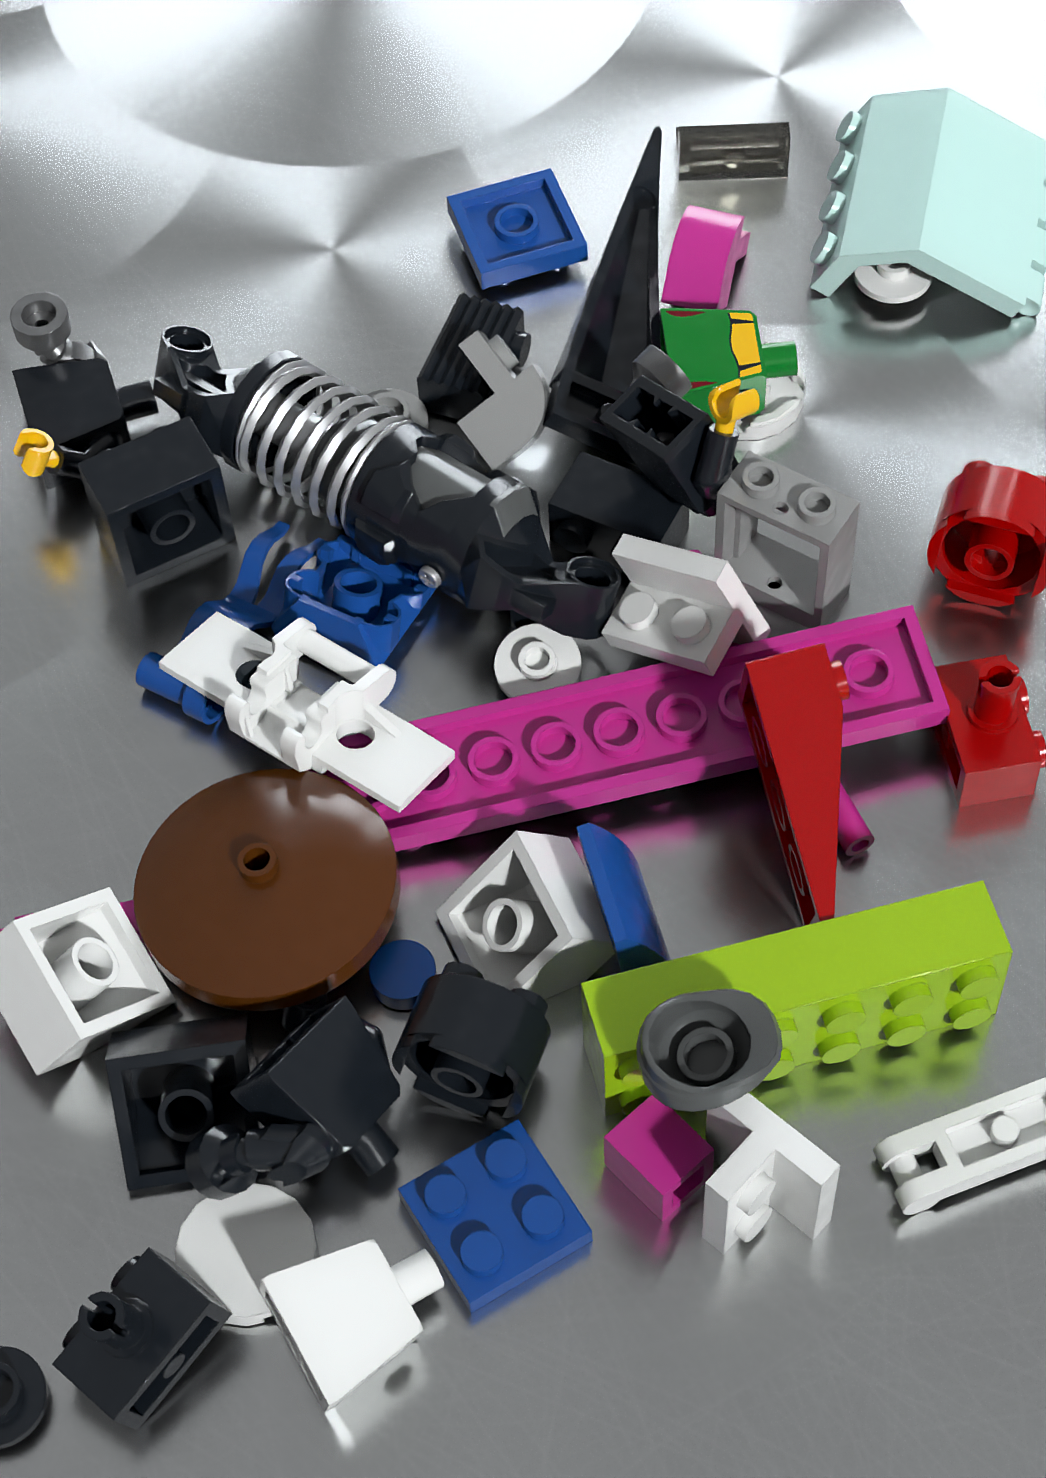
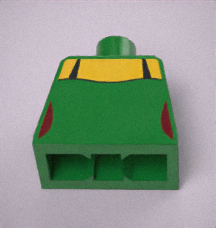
M660 309V349L683 370L692 385V388L682 399L708 413L714 423H716V419L713 417L708 405L709 393L714 388L739 378L741 380L739 393L752 388L756 389L759 394L760 405L757 412L751 414L755 415L765 409L766 379L797 376L798 359L795 341L761 343L757 316L749 310Z

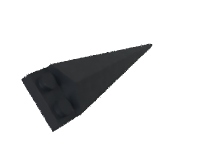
M660 126L654 127L648 136L550 381L551 393L543 426L637 466L604 426L599 417L630 387L633 380L632 362L649 345H654L660 349L658 221L662 130Z

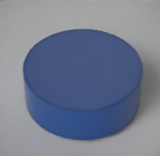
M396 940L385 944L374 954L369 966L371 986L376 998L387 1007L397 1010L412 1009L423 983L429 977L437 975L435 960L431 952L424 945L412 940Z

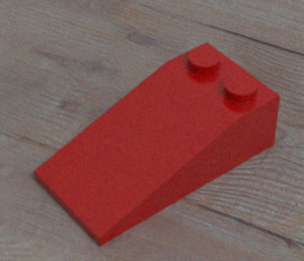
M820 643L745 663L738 691L739 702L803 926L833 919L835 916L843 728L842 700L850 698L848 681L841 661L835 660L830 662L825 643Z

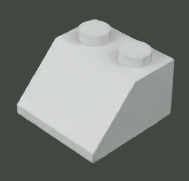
M516 830L435 911L460 962L476 968L485 980L499 984L509 990L514 988L527 989L537 993L543 999L552 997L585 982L615 954L591 878L569 837Z
M110 887L13 920L0 932V1012L37 1076L86 1056L108 1043L112 1032L130 1030L176 1001Z

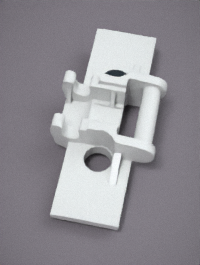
M215 612L159 661V669L224 707L229 730L298 772L313 769L323 775L328 770L398 813L455 759V751L379 706L393 689L397 676L395 670L385 664L374 666L317 633L316 625L304 617L292 622L272 638V642L223 614ZM305 654L354 684H349L344 680L337 681L323 695H319L304 686L297 679L299 676V658ZM362 733L373 741L366 747L352 749L343 746L339 739L346 734Z

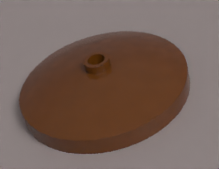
M295 769L257 770L224 779L196 793L181 804L161 824L149 841L137 869L133 896L134 913L138 929L151 957L164 975L181 990L201 1001L222 1008L240 1011L276 1010L295 1006L328 993L356 974L370 960L384 941L394 921L399 904L401 875L391 835L383 819L376 809L354 789L336 779L311 771L298 772Z

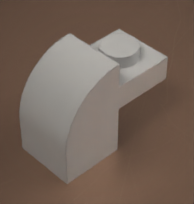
M477 330L461 342L459 347L493 390L494 394L459 420L457 424L492 470H501L529 449L542 434L545 428L543 423L550 391L547 380L539 366L531 364L516 376L512 368L519 361L498 334L489 340L485 333Z

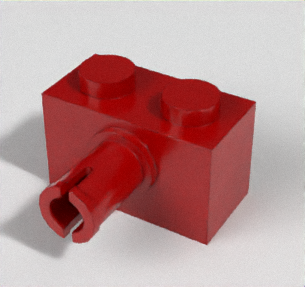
M1006 654L935 666L950 708V714L947 716L945 724L936 725L933 728L958 807L1033 795L1040 768L1046 767V744L1041 731L1031 729L1027 717L1029 697L1022 676H1017L1020 671L1019 668L1011 661H1008Z

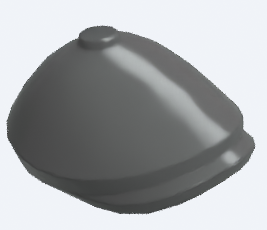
M736 989L689 992L667 999L647 1015L640 1028L636 1043L639 1070L645 1085L652 1095L665 1106L676 1110L692 1112L711 1110L727 1105L756 1088L780 1061L783 1047L780 1027L775 1015L767 1004L749 992Z

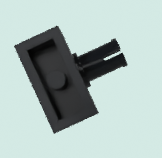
M150 1247L141 1256H135L128 1260L118 1270L111 1282L110 1288L112 1292L100 1291L88 1297L93 1304L97 1305L95 1310L82 1304L79 1309L78 1321L70 1328L63 1340L62 1347L64 1350L52 1363L57 1370L113 1421L136 1430L142 1426L233 1314L172 1260Z

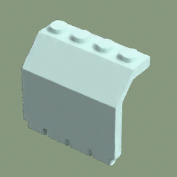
M950 87L872 95L857 113L852 110L848 112L836 133V141L840 142V147L827 175V179L832 184L830 194L825 199L819 213V220L823 222L822 232L815 242L810 255V261L815 263L810 288L829 297L859 266L908 263L1011 318L1018 312L1025 316L1037 315L1041 311L1045 285L1044 275L1046 274V140Z

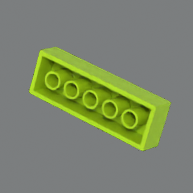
M981 880L582 982L583 1045L605 1116L619 1112L629 1115L652 1095L643 1081L638 1066L636 1043L639 1031L647 1015L667 999L689 992L736 989L749 992L765 1002L776 1017L781 1030L783 1046L780 1061L763 1080L769 1081L787 1075L795 1066L818 1060L828 1064L839 1063L854 1057L861 1049L886 1042L890 1046H904L919 1040L928 1031L951 1025L955 1029H969L984 1023L991 1015L997 1012L1013 951L985 883Z

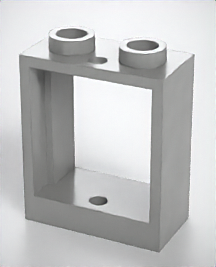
M748 450L731 473L730 478L717 492L714 557L729 562L755 603L807 628L826 625L849 592L860 501ZM778 509L785 514H776L773 510ZM758 519L820 547L819 561L758 533ZM771 582H777L781 585V587L778 589H772L768 586V584Z

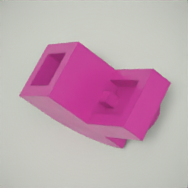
M689 205L686 208L673 241L662 293V303L690 309L722 310L727 306L735 263L747 254L751 232L742 230L745 216Z

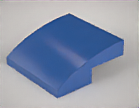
M591 823L577 826L583 856L621 973L671 960L638 861L632 851L617 836L604 828Z

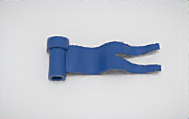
M279 520L270 529L259 533L251 541L244 554L238 579L231 593L223 600L207 601L198 607L189 619L180 642L215 612L223 614L251 631H254L256 628L271 627L283 610L285 579L294 571L300 570L310 558L316 556L317 550L328 541L318 537L312 543L296 548L287 554L277 566L265 596L256 606L254 603L258 596L263 564L268 551L275 542L285 536L290 525ZM150 652L143 657L136 671V683L139 686L181 705L186 715L207 725L215 723L224 714V707L159 669V661L164 656L156 652Z

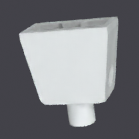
M372 1239L272 1273L261 1280L259 1291L325 1413L339 1404L420 1336L423 1332V1327L411 1305L443 1288L444 1281L436 1263L425 1248L390 1267L380 1247Z

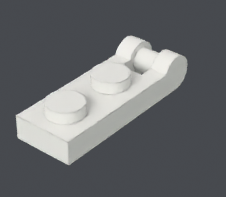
M1046 1077L896 1133L879 1142L874 1147L873 1152L882 1171L891 1172L898 1185L894 1195L905 1215L920 1213L944 1198L1046 1160ZM933 1152L940 1168L923 1174L916 1159Z

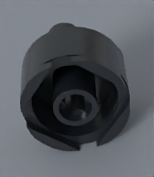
M454 961L448 962L442 974L431 976L423 983L393 1052V1067L400 1075L404 1065H406L417 1076L412 1088L426 1098L446 1108L470 1116L485 1118L489 1106L506 1107L502 1118L513 1117L522 1110L551 1036V1028L545 1018L548 1004L545 999L533 991L522 988L509 990L499 984L485 980L476 968L468 964Z

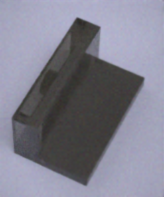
M789 122L676 127L679 182L788 178L791 139Z

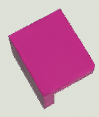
M651 1095L604 1136V1163L663 1222L713 1175L714 1148L672 1108L665 1106Z

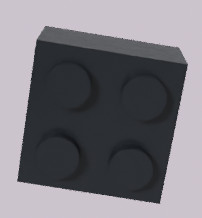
M190 416L169 425L160 426L148 434L115 448L101 451L94 457L77 463L99 537L127 588L236 540L220 465Z

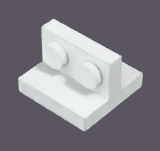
M624 533L613 550V557L631 582L601 632L610 646L714 676L732 642L745 644L766 639L769 635L771 628L727 560Z
M750 1093L727 1105L707 1110L705 1141L714 1148V1161L720 1167L705 1183L702 1238L724 1255L739 1238L745 1243L751 1241L767 1223L772 1214V1208H774L809 1238L814 1240L831 1221L840 1164Z

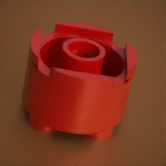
M976 460L964 465L961 474L956 476L947 485L942 495L930 537L927 560L933 573L936 567L947 579L945 587L954 595L976 604L1002 607L1014 605L1015 597L1032 592L1031 598H1033L1045 589L1046 476H1034L1020 469L992 465L986 461Z

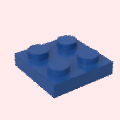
M551 168L446 196L448 214L482 289L588 260V244Z
M519 1119L398 1188L401 1202L471 1313L593 1241L592 1229Z

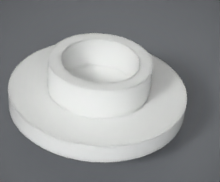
M908 263L859 266L853 272L856 285L865 295L874 300L891 304L905 303L917 299L928 290L933 277Z
M539 623L522 626L505 637L497 649L494 659V670L501 690L509 698L579 682L582 661L579 648L572 637L561 635Z

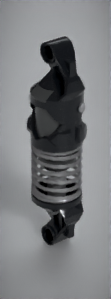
M173 325L162 331L152 394L162 399L178 412L180 420L190 416L212 454L223 457L225 463L250 477H258L262 485L269 488L276 487L279 495L286 498L293 497L296 505L303 508L310 507L313 515L322 519L328 517L331 526L338 529L344 528L346 535L355 540L358 549L379 565H390L396 562L408 563L426 586L439 589L463 603L467 609L489 611L513 610L564 636L583 640L597 639L603 636L601 632L611 616L621 583V574L618 569L605 560L591 556H578L569 562H555L551 556L541 525L537 492L526 486L518 478L511 477L498 469L487 472L477 463L474 449L464 439L453 433H445L438 436L403 415L397 416L393 409L385 405L379 406L377 400L368 395H361V392L356 388L344 385L340 379L333 375H327L324 370L289 350L272 353L248 368L221 369L213 348L214 340L206 331L188 325ZM339 397L340 403L332 408V398ZM323 404L321 414H316L318 407ZM356 407L357 414L349 416V408ZM340 415L338 422L332 423ZM293 454L296 456L294 465L283 474L284 463ZM307 464H310L311 475L301 483L302 472ZM291 481L290 486L284 484ZM308 491V497L302 495V493ZM326 501V507L319 505V503Z

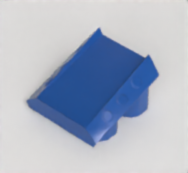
M340 534L335 540L325 542L317 550L316 563L313 569L296 570L285 579L283 610L272 623L271 628L274 634L277 635L292 622L304 617L316 625L317 633L370 664L377 666L384 664L436 588L426 586L408 563L396 562L390 565L375 563L358 549L354 539Z

